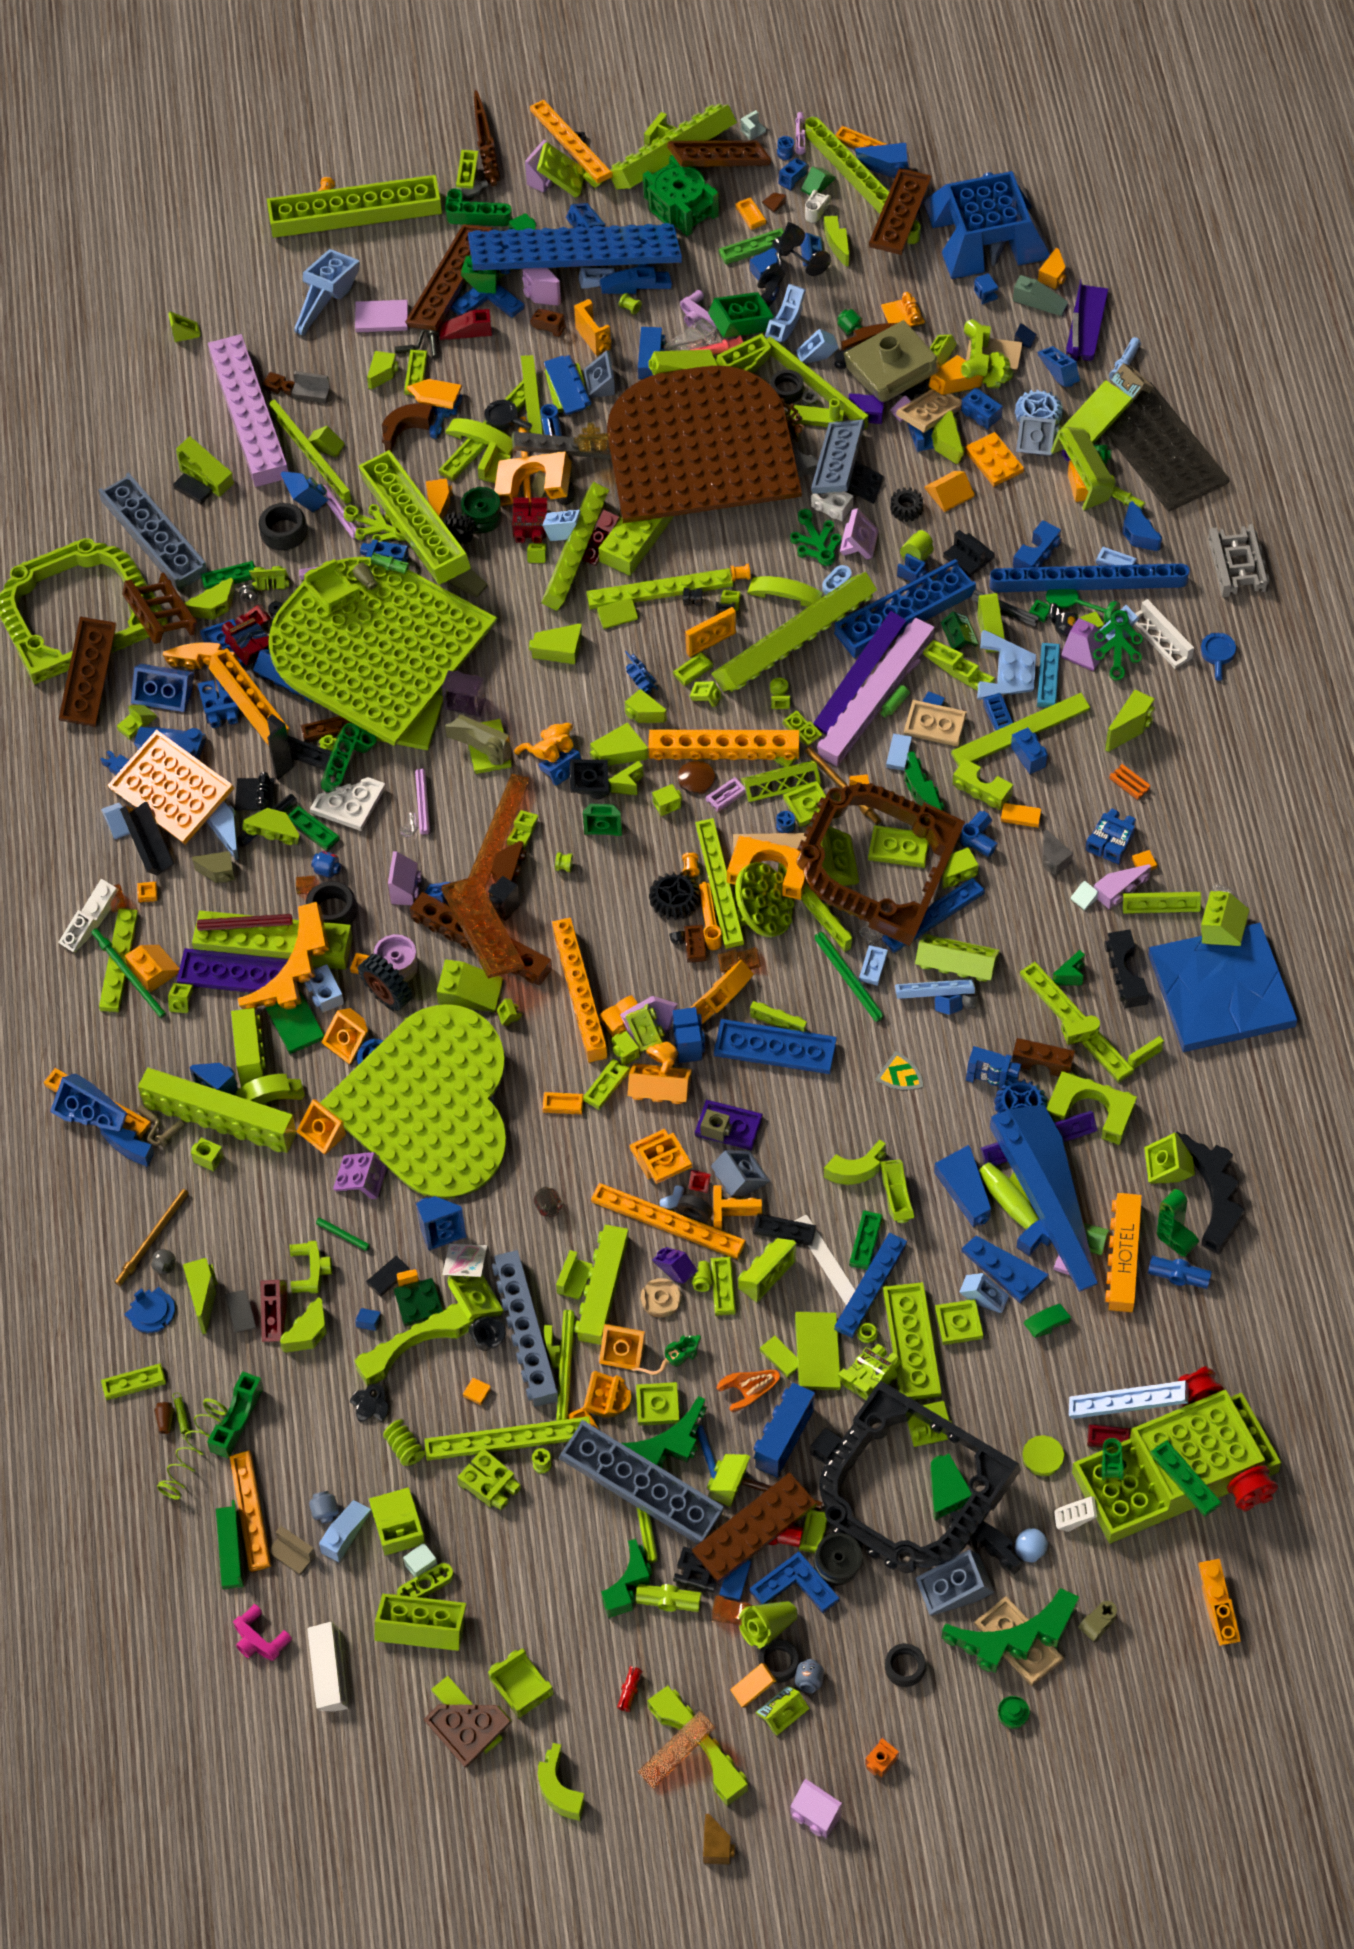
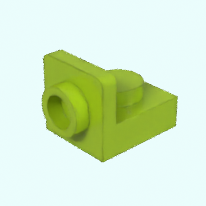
M714 681L695 682L689 697L692 701H709L712 707H716L722 692Z
M173 983L168 994L170 1012L188 1013V1001L193 992L192 984Z

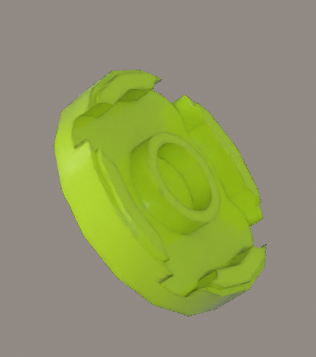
M1035 1436L1024 1445L1022 1453L1023 1464L1034 1475L1050 1476L1060 1469L1063 1464V1447L1050 1436Z

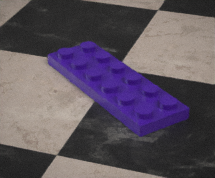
M184 948L177 983L192 984L193 987L253 993L275 978L286 965L288 959Z

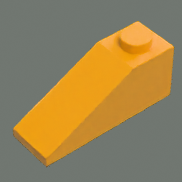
M447 478L426 481L428 502L443 521L450 506V496H453L452 485H448Z

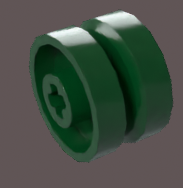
M475 487L463 495L461 499L462 516L466 514L467 518L471 517L474 520L475 533L491 532L499 526L502 512L498 493L488 487Z

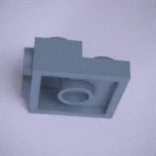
M1021 416L1016 452L1054 457L1051 449L1058 430L1061 429V425L1058 424L1056 419Z

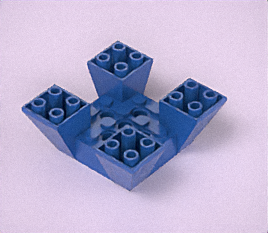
M1013 171L946 184L923 201L932 228L955 224L956 229L942 250V256L951 279L984 273L983 245L1008 240L1018 266L1044 261L1050 256L1043 234L1027 210L1032 209L1023 182Z

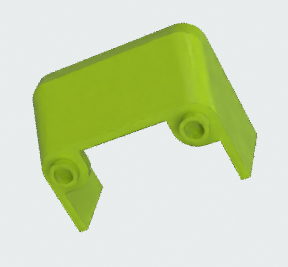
M1065 427L1058 430L1051 453L1054 454L1065 449L1087 488L1088 495L1082 509L1087 510L1108 501L1116 484L1115 478L1109 474L1090 440L1089 432L1080 427Z

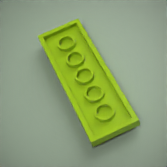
M923 1282L883 1287L892 1352L901 1361V1364L896 1369L898 1374L896 1377L898 1391L913 1400L941 1397V1387Z

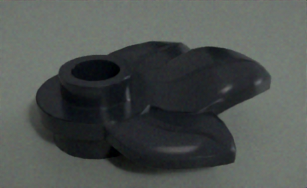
M371 1384L366 1390H358L352 1395L350 1403L357 1406L356 1416L359 1422L367 1420L372 1415L382 1422L385 1420L389 1406L384 1400L385 1390L381 1385ZM376 1390L378 1395L372 1397L371 1393Z

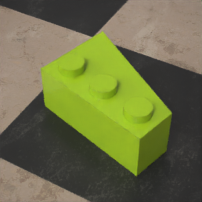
M760 334L718 354L716 363L718 366L740 368L754 374L769 359L771 345L764 335Z

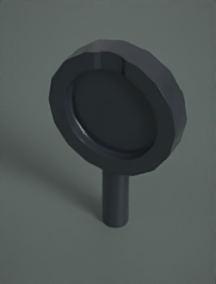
M496 400L491 402L484 411L487 425L498 430L509 428L514 424L527 430L532 428L531 423L518 418L517 407L511 401Z

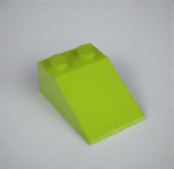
M1134 689L1108 728L1105 751L1109 752L1141 735L1147 727H1151L1154 720L1152 715L1155 711L1154 698Z
M445 959L437 988L438 1004L458 1005L469 1009L495 1012L503 978L465 962Z
M202 1258L183 1264L201 1332L206 1334L216 1296L214 1285H218L213 1264L208 1265L207 1258Z

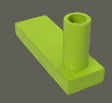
M835 398L829 401V409L794 405V408L803 417L802 420L795 422V424L828 427L829 422H841L844 419V410H840V401Z

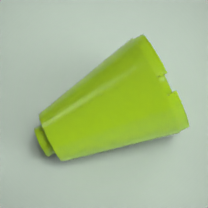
M789 1601L748 1606L742 1609L739 1614V1619L741 1618L742 1625L739 1626L740 1632L749 1645L758 1646L757 1648L765 1647L796 1621L797 1608Z

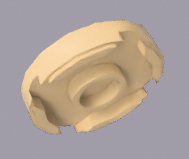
M657 1278L651 1280L641 1291L643 1309L654 1317L663 1318L672 1315L681 1304L679 1287L669 1279Z

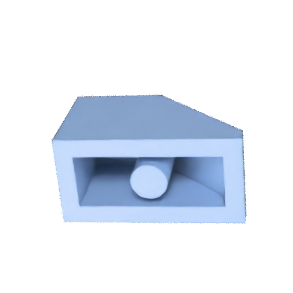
M819 329L796 352L799 360L807 364L827 359L839 347L833 334Z
M984 1273L966 1275L960 1289V1293L968 1300L975 1299L976 1305L999 1313L1003 1312L1009 1297L1004 1290Z

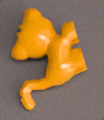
M567 722L551 725L540 734L544 740L534 746L530 743H522L515 748L514 753L519 755L522 751L528 750L537 758L554 763L559 758V752L567 753L574 746L570 738L573 724Z

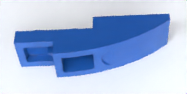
M653 266L622 270L605 276L599 281L602 294H636L637 289H671L672 285L669 272H654Z

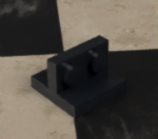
M958 530L954 534V545L943 553V558L948 562L956 559L958 561L957 564L970 578L994 559L995 553L970 533L964 534L961 530Z

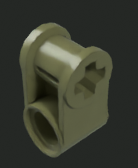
M1103 1601L1091 1614L1082 1620L1078 1629L1093 1642H1096L1114 1623L1117 1614L1116 1605L1111 1601Z

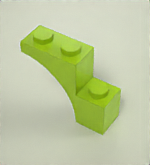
M900 1159L880 1162L889 1214L898 1223L908 1222L909 1219L914 1218V1213L907 1192L903 1163Z

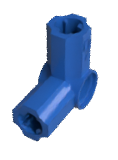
M979 811L969 823L963 826L960 843L964 847H973L986 857H990L997 848L998 843L983 834L993 820L987 812Z

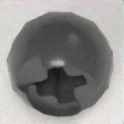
M166 1249L157 1250L153 1255L152 1269L156 1273L163 1275L170 1273L174 1268L175 1255Z

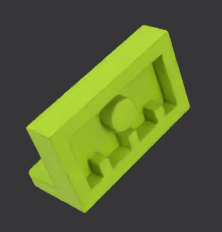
M649 1003L645 1004L642 1009L626 1014V1019L641 1052L647 1050L649 1046L663 1043V1037L665 1036L663 1027L657 1024L656 1019L658 1017L654 1008H650Z

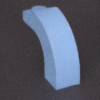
M788 284L781 309L774 319L769 320L765 337H772L778 342H783L790 336L800 317L806 289Z

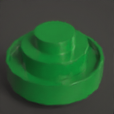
M1017 1696L1004 1698L999 1703L997 1710L1000 1722L1005 1727L1011 1729L1024 1726L1030 1714L1026 1701Z

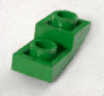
M1056 1304L1029 1317L1023 1324L1033 1337L1036 1338L1050 1334L1054 1327L1068 1324L1072 1317L1061 1304Z

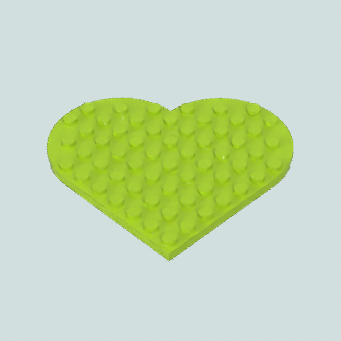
M447 1004L421 1009L404 1020L320 1104L341 1119L344 1123V1129L369 1152H375L382 1163L412 1190L424 1196H436L441 1199H453L465 1194L469 1195L483 1187L495 1175L502 1163L506 1148V1135L502 1118L496 1107L489 1100L497 1090L503 1075L505 1059L502 1042L494 1027L483 1016L471 1009Z

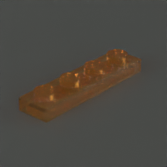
M699 1711L637 1772L651 1788H655L716 1727L702 1711Z

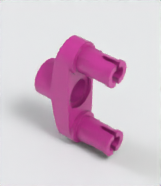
M253 1604L242 1616H238L232 1622L242 1637L236 1644V1647L246 1658H250L257 1652L266 1659L274 1661L280 1655L279 1652L292 1641V1637L283 1630L271 1643H267L250 1627L263 1614L262 1610L256 1604Z

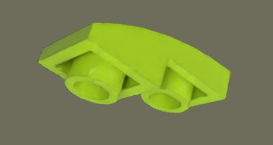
M798 711L792 713L782 722L788 730H799V740L807 746L822 736L811 721L807 722Z

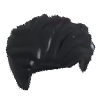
M490 1317L477 1318L468 1328L472 1336L471 1338L475 1341V1345L482 1351L496 1348L506 1335L504 1323L501 1320Z

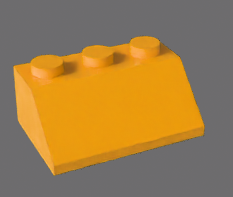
M634 1063L629 1072L627 1096H631L635 1100L650 1098L654 1102L668 1100L674 1104H683L688 1099L692 1069L671 1067L668 1073L661 1074L662 1066Z

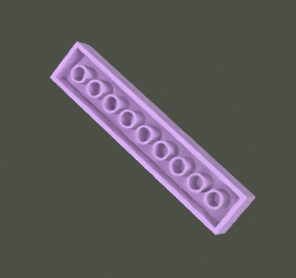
M242 334L209 342L210 357L254 486L258 487L283 480L280 473L288 472L287 464Z

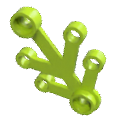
M371 504L368 509V514L374 516L375 520L358 514V508L353 505L344 508L343 516L346 521L353 522L356 520L371 526L357 528L355 531L356 539L364 540L366 535L385 531L388 533L383 535L375 534L372 540H379L378 542L391 539L398 541L406 540L387 513H385V520L391 523L392 526L386 524L378 505Z

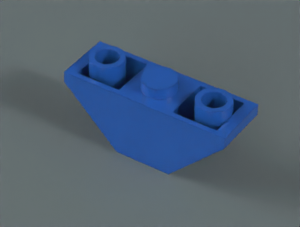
M1133 501L1130 502L1123 524V535L1132 546L1159 551L1162 542L1160 533L1156 532L1152 527L1151 521L1145 518L1141 508L1137 507Z

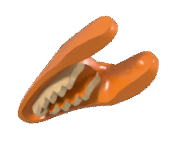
M777 1370L733 1373L724 1377L716 1388L718 1391H724L735 1387L742 1392L745 1399L733 1403L729 1408L731 1412H737L751 1405L778 1382L780 1374Z

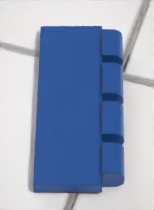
M562 355L544 362L565 415L584 410L587 406L591 405L589 396L570 355Z

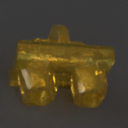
M590 422L587 424V428H582V433L587 434H579L578 437H574V443H578L580 452L590 451V443H595L596 451H605L610 433H600V427H595L594 423Z

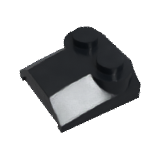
M570 759L571 793L587 794L594 799H603L609 794L607 760Z

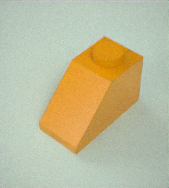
M1058 248L1054 249L1039 269L1038 281L1055 290L1066 280V267Z

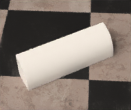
M332 1622L308 1628L316 1709L321 1711L348 1709L339 1628Z

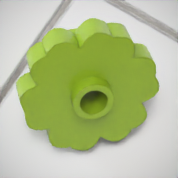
M999 352L991 353L987 375L984 376L982 382L987 387L995 389L999 388L1001 383L1009 381L1013 376L1009 358Z

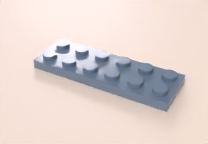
M863 420L829 422L811 486L813 494L848 491L865 426Z

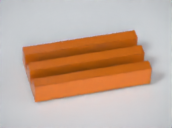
M1123 764L1109 776L1110 780L1137 800L1151 786ZM1117 776H1120L1122 779H1124V780L1126 781V783H1125L1124 781H1122L1120 778H1118Z

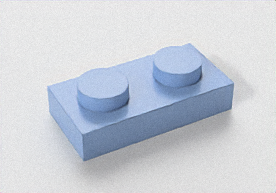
M869 945L859 976L860 982L878 986L888 954L887 949Z

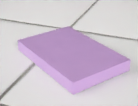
M408 300L356 302L355 331L408 330V326L405 323L408 318Z

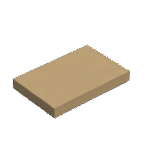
M971 338L969 340L966 361L970 360ZM989 338L988 347H982V354L989 355L990 358L992 352L1003 353L1005 357L1009 358L1010 368H1012L1013 373H1017L1022 342Z
M913 700L904 735L958 747L967 711Z

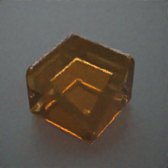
M116 884L113 886L119 890L110 903L112 912H118L119 908L126 909L121 885Z

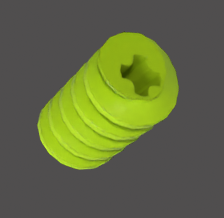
M398 1419L385 1429L383 1437L388 1445L392 1447V1451L396 1453L400 1463L403 1466H411L424 1457L425 1451H420L422 1447L420 1444H416V1438H412L413 1433L407 1432L409 1427L404 1425L405 1421Z

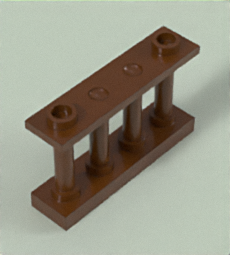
M164 572L160 574L159 583L137 587L132 580L124 582L122 595L154 644L161 643L164 632L186 628L190 636L194 635L195 627L197 626L196 618L191 615L173 587L171 580L167 578ZM161 590L164 596L146 600L141 594ZM164 603H169L172 609L155 613L149 608ZM175 615L180 619L178 622L165 625L160 624L157 620Z

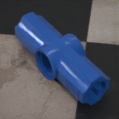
M1152 1256L1148 1269V1274L1167 1278L1172 1284L1178 1286L1189 1284L1204 1289L1208 1288L1212 1271L1191 1266L1188 1261L1183 1259L1171 1261Z

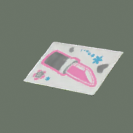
M449 1244L442 1275L481 1277L487 1245Z

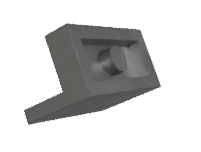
M295 371V385L292 391V398L327 403L331 391L329 377Z

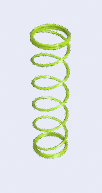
M210 1398L204 1399L203 1406L209 1415L199 1414L194 1417V1423L200 1431L186 1432L185 1439L191 1448H178L176 1456L182 1464H171L167 1467L168 1475L173 1481L164 1480L157 1485V1489L165 1496L176 1500L182 1497L180 1491L175 1487L163 1483H174L186 1488L185 1485L180 1484L171 1476L169 1467L177 1465L186 1467L193 1472L195 1471V1469L187 1466L179 1458L178 1451L180 1449H190L205 1455L189 1443L187 1434L196 1432L210 1437V1434L205 1433L197 1425L196 1418L198 1416H208L222 1422L221 1419L213 1416L207 1410L209 1409L219 1415H226L228 1410L222 1403ZM207 1402H211L219 1406L225 1412L214 1409L209 1404H207ZM160 1486L166 1487V1488L172 1490V1491L175 1492L178 1496L166 1492V1491H165L164 1489H162Z

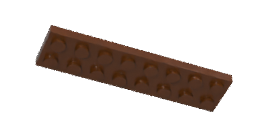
M462 225L406 319L405 323L408 327L438 330L466 282L461 276V271L466 256H470L468 232L475 230L487 232L493 230V228Z

